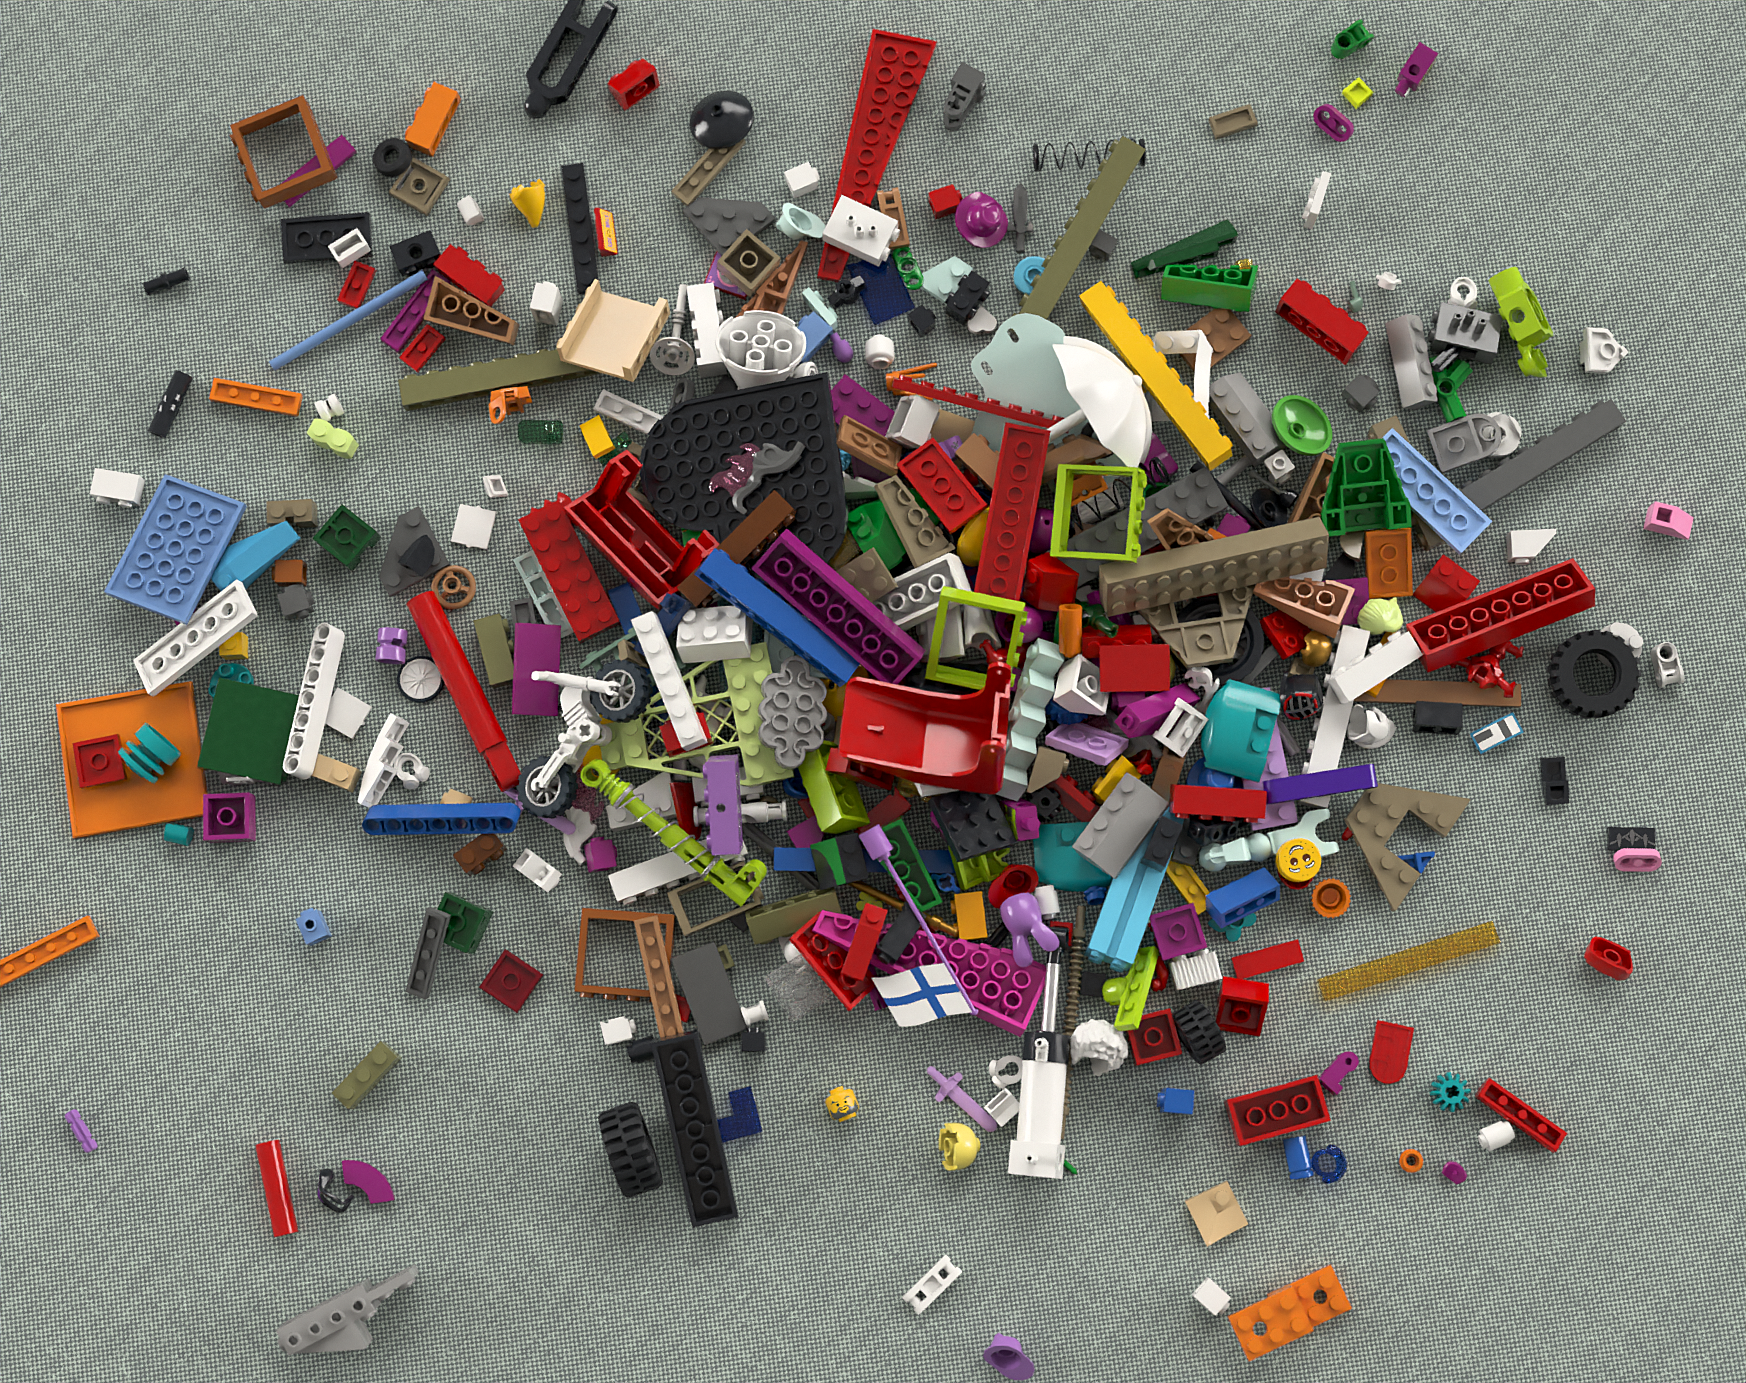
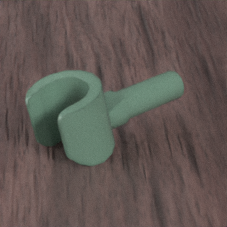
M1350 281L1353 299L1348 301V306L1351 312L1355 313L1362 309L1363 299L1357 293L1355 281Z

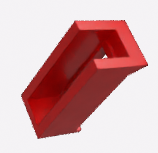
M895 787L893 796L890 794L867 813L870 824L856 828L854 833H858L859 836L878 824L882 826L900 816L902 817L911 809V805Z

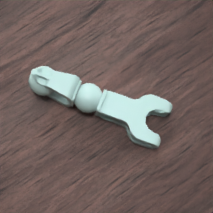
M1325 808L1303 814L1294 827L1268 832L1265 835L1253 833L1247 838H1239L1224 845L1211 843L1204 846L1199 853V864L1208 871L1218 872L1226 865H1240L1251 860L1262 862L1267 860L1268 857L1276 856L1282 844L1296 838L1307 839L1314 843L1321 857L1335 854L1340 850L1337 842H1322L1315 834L1317 824L1324 822L1331 816L1329 809Z

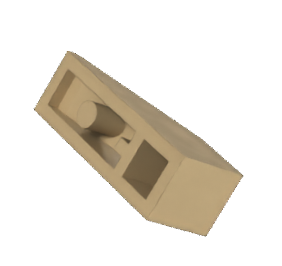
M318 754L311 777L353 793L362 772L353 766Z

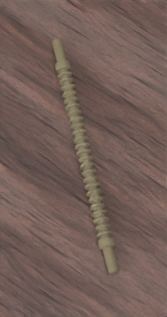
M1077 906L1075 929H1073L1072 937H1074V940H1072L1073 947L1070 948L1073 950V953L1070 954L1072 960H1069L1072 965L1069 967L1071 973H1068L1070 980H1067L1070 986L1067 987L1069 993H1066L1068 1000H1065L1068 1003V1006H1065L1067 1013H1064L1067 1018L1063 1021L1066 1023V1026H1063L1065 1033H1062V1035L1068 1036L1073 1035L1076 1029L1075 1024L1078 1023L1075 1018L1078 1017L1076 1011L1079 1010L1077 1004L1080 1003L1077 1001V998L1080 997L1078 991L1081 990L1078 985L1082 983L1079 981V978L1082 977L1080 971L1083 968L1080 965L1083 964L1081 958L1084 957L1082 951L1085 950L1082 948V945L1085 944L1083 938H1086V930H1084L1086 906ZM1069 1047V1061L1066 1071L1061 1139H1064L1066 1116L1069 1115L1070 1111L1067 1105L1070 1104L1068 1097H1071L1068 1092L1072 1090L1069 1087V1084H1072L1070 1077H1073L1070 1074V1071L1073 1070L1071 1067V1047Z

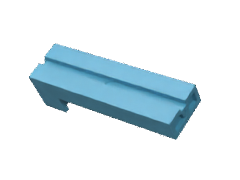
M1169 807L1162 815L1183 824L1184 818H1176L1175 813L1169 812ZM1157 823L1117 878H1112L1084 954L1093 963L1101 964L1102 961L1109 963L1110 969L1123 973L1124 970L1128 971L1134 962L1169 863L1168 860L1162 872L1140 863Z

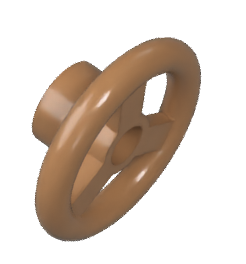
M451 565L437 572L431 584V591L435 592L442 607L460 609L468 605L474 598L476 581L468 569L462 566ZM453 572L463 574L468 579L469 587L462 586L461 581L454 576ZM444 575H447L442 583L445 591L440 595L438 592L439 581ZM456 583V588L451 590L450 585ZM459 592L467 594L460 602L450 603L446 601L451 595Z

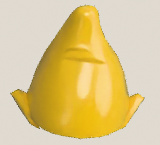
M537 179L536 182H530L531 187L524 188L522 184L517 188L513 187L512 193L509 194L512 203L523 213L532 228L539 226L545 204V184L540 179Z

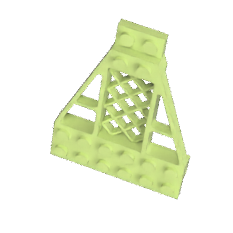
M762 642L751 645L749 658L723 660L728 684L727 692L705 697L697 696L694 676L718 660L706 661L682 677L684 683L690 680L693 694L691 701L695 711L699 707L708 713L706 717L707 723L712 716L722 722L716 733L714 734L710 731V734L713 736V743L717 738L724 744L712 746L711 744L702 747V749L686 752L671 758L666 756L668 754L667 750L664 751L661 757L652 752L651 749L658 739L664 743L660 737V730L655 734L647 729L653 717L662 723L665 722L657 716V714L667 712L665 705L654 708L650 707L662 698L659 692L651 697L650 705L647 704V710L644 714L641 713L638 719L630 720L629 723L612 722L603 724L612 731V739L609 744L600 746L602 759L608 765L609 770L632 767L703 779L702 773L663 767L662 764L699 756H705L707 762L713 753L740 748L747 777L746 780H740L741 786L751 788L794 777L793 769L787 770L780 767L775 760L774 749L765 747L758 739V730L763 723L757 711L759 704L764 700L761 694V684L768 675L773 673L767 643ZM731 699L732 706L723 700ZM716 702L711 711L701 706ZM720 703L731 709L724 720L714 714ZM733 713L736 728L727 723ZM649 716L643 725L642 718ZM725 725L736 731L729 742L718 736ZM600 731L599 739H601V738L603 737V736L601 735V732H602V731ZM645 731L654 736L649 746L647 745ZM649 753L652 754L653 756L657 757V758L650 760V755H649Z

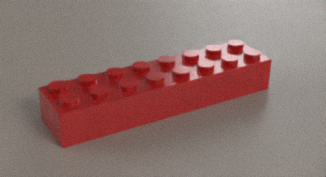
M1574 558L1410 622L1406 624V629L1423 655L1418 659L1427 673L1595 607V587Z

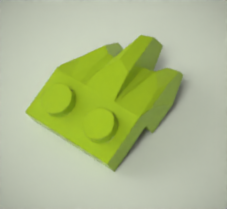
M948 846L960 889L966 890L983 881L990 882L999 877L1001 871L1008 866V863L1002 862L1001 858L1010 853V847L957 863Z

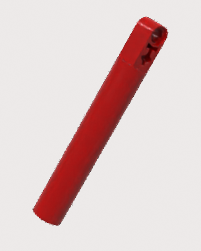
M427 591L413 597L406 605L479 754L483 755L501 792L519 785L520 780H518L521 772L507 745L508 740L435 592Z

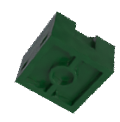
M341 504L312 539L353 572L362 561L359 558L368 546L373 548L381 536Z
M445 892L437 908L450 914L443 943L466 954H475L493 911L481 905L466 901V898L455 893Z

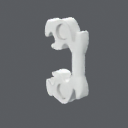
M1206 667L1188 668L1185 679L1193 678L1190 680L1189 686L1198 689L1200 686L1205 688L1202 702L1194 706V709L1204 713L1205 716L1214 693L1218 690L1220 680L1217 678L1213 682L1212 673Z

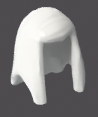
M966 604L960 607L964 650L969 647H975L987 656L984 649L979 647L985 639L992 641L991 645L995 651L1001 648L991 610Z

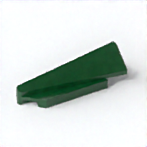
M1224 220L1131 262L1134 277L1138 279L1164 272L1166 265H1189L1217 257L1220 250L1219 247L1236 243L1238 233L1229 220Z

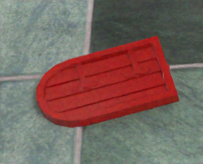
M683 782L669 783L679 827L689 835H695V840H698L701 836L702 827L701 824L699 827L694 825L693 808L697 804L695 803L693 784Z
M1377 1020L1369 1057V1069L1377 1081L1384 1084H1392L1404 1076L1408 1067L1414 1032L1413 1027Z

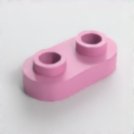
M1626 848L1617 851L1613 856L1615 867L1620 871L1650 872L1658 869L1662 864L1660 854L1655 849Z

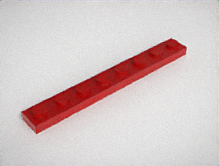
M899 375V378L894 377L892 382V388L1044 428H1050L1065 419L1057 415H1053L1052 418L1044 417V412L1031 409L1030 413L1022 411V406L1009 403V407L1000 405L1001 401L987 398V401L978 399L979 395L965 392L964 396L957 394V389L944 386L943 390L934 388L935 384L922 380L921 384L912 382V377Z

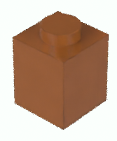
M275 560V567H272L271 575L272 580H275L279 587L297 584L307 587V564L303 560Z

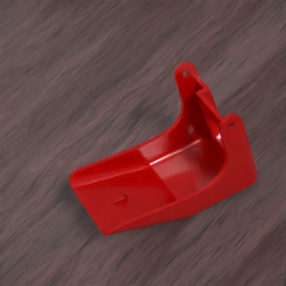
M1003 662L991 663L988 666L985 686L980 691L968 695H951L925 691L863 677L851 678L845 689L838 756L920 785L989 795L998 793L1002 789L1004 779L1011 666Z

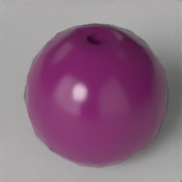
M1045 507L1036 508L1029 546L1030 552L1044 554L1051 549L1053 510Z

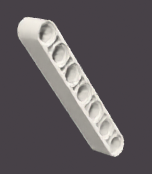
M325 622L319 624L314 632L283 762V769L286 773L303 780L310 778L314 771L345 639L342 630Z

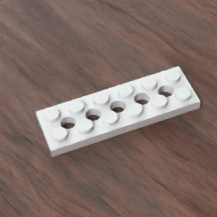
M235 580L194 612L187 625L180 623L133 660L149 695L156 696L258 616L242 582ZM233 607L231 614L228 615V610ZM215 620L216 622L214 627L210 629L211 623ZM198 634L197 640L193 642L194 636ZM181 647L180 653L176 656L177 649ZM163 661V666L159 669V663Z

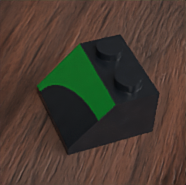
M858 833L810 845L820 890L869 878Z

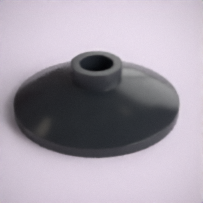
M1260 488L1252 494L1250 501L1251 509L1262 525L1270 528L1287 523L1288 510L1280 502L1277 493L1270 489Z

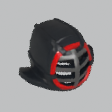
M1288 671L1283 672L1280 684V702L1285 717L1293 721H1301L1315 714L1323 705V693L1317 675L1294 674L1287 678Z

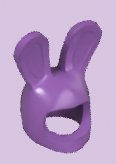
M1020 893L1009 897L1001 904V918L1012 934L1013 958L1018 966L1027 967L1033 961L1027 939L1030 935H1033L1039 945L1046 951H1055L1059 947V939L1056 934L1043 924L1039 903L1032 894Z

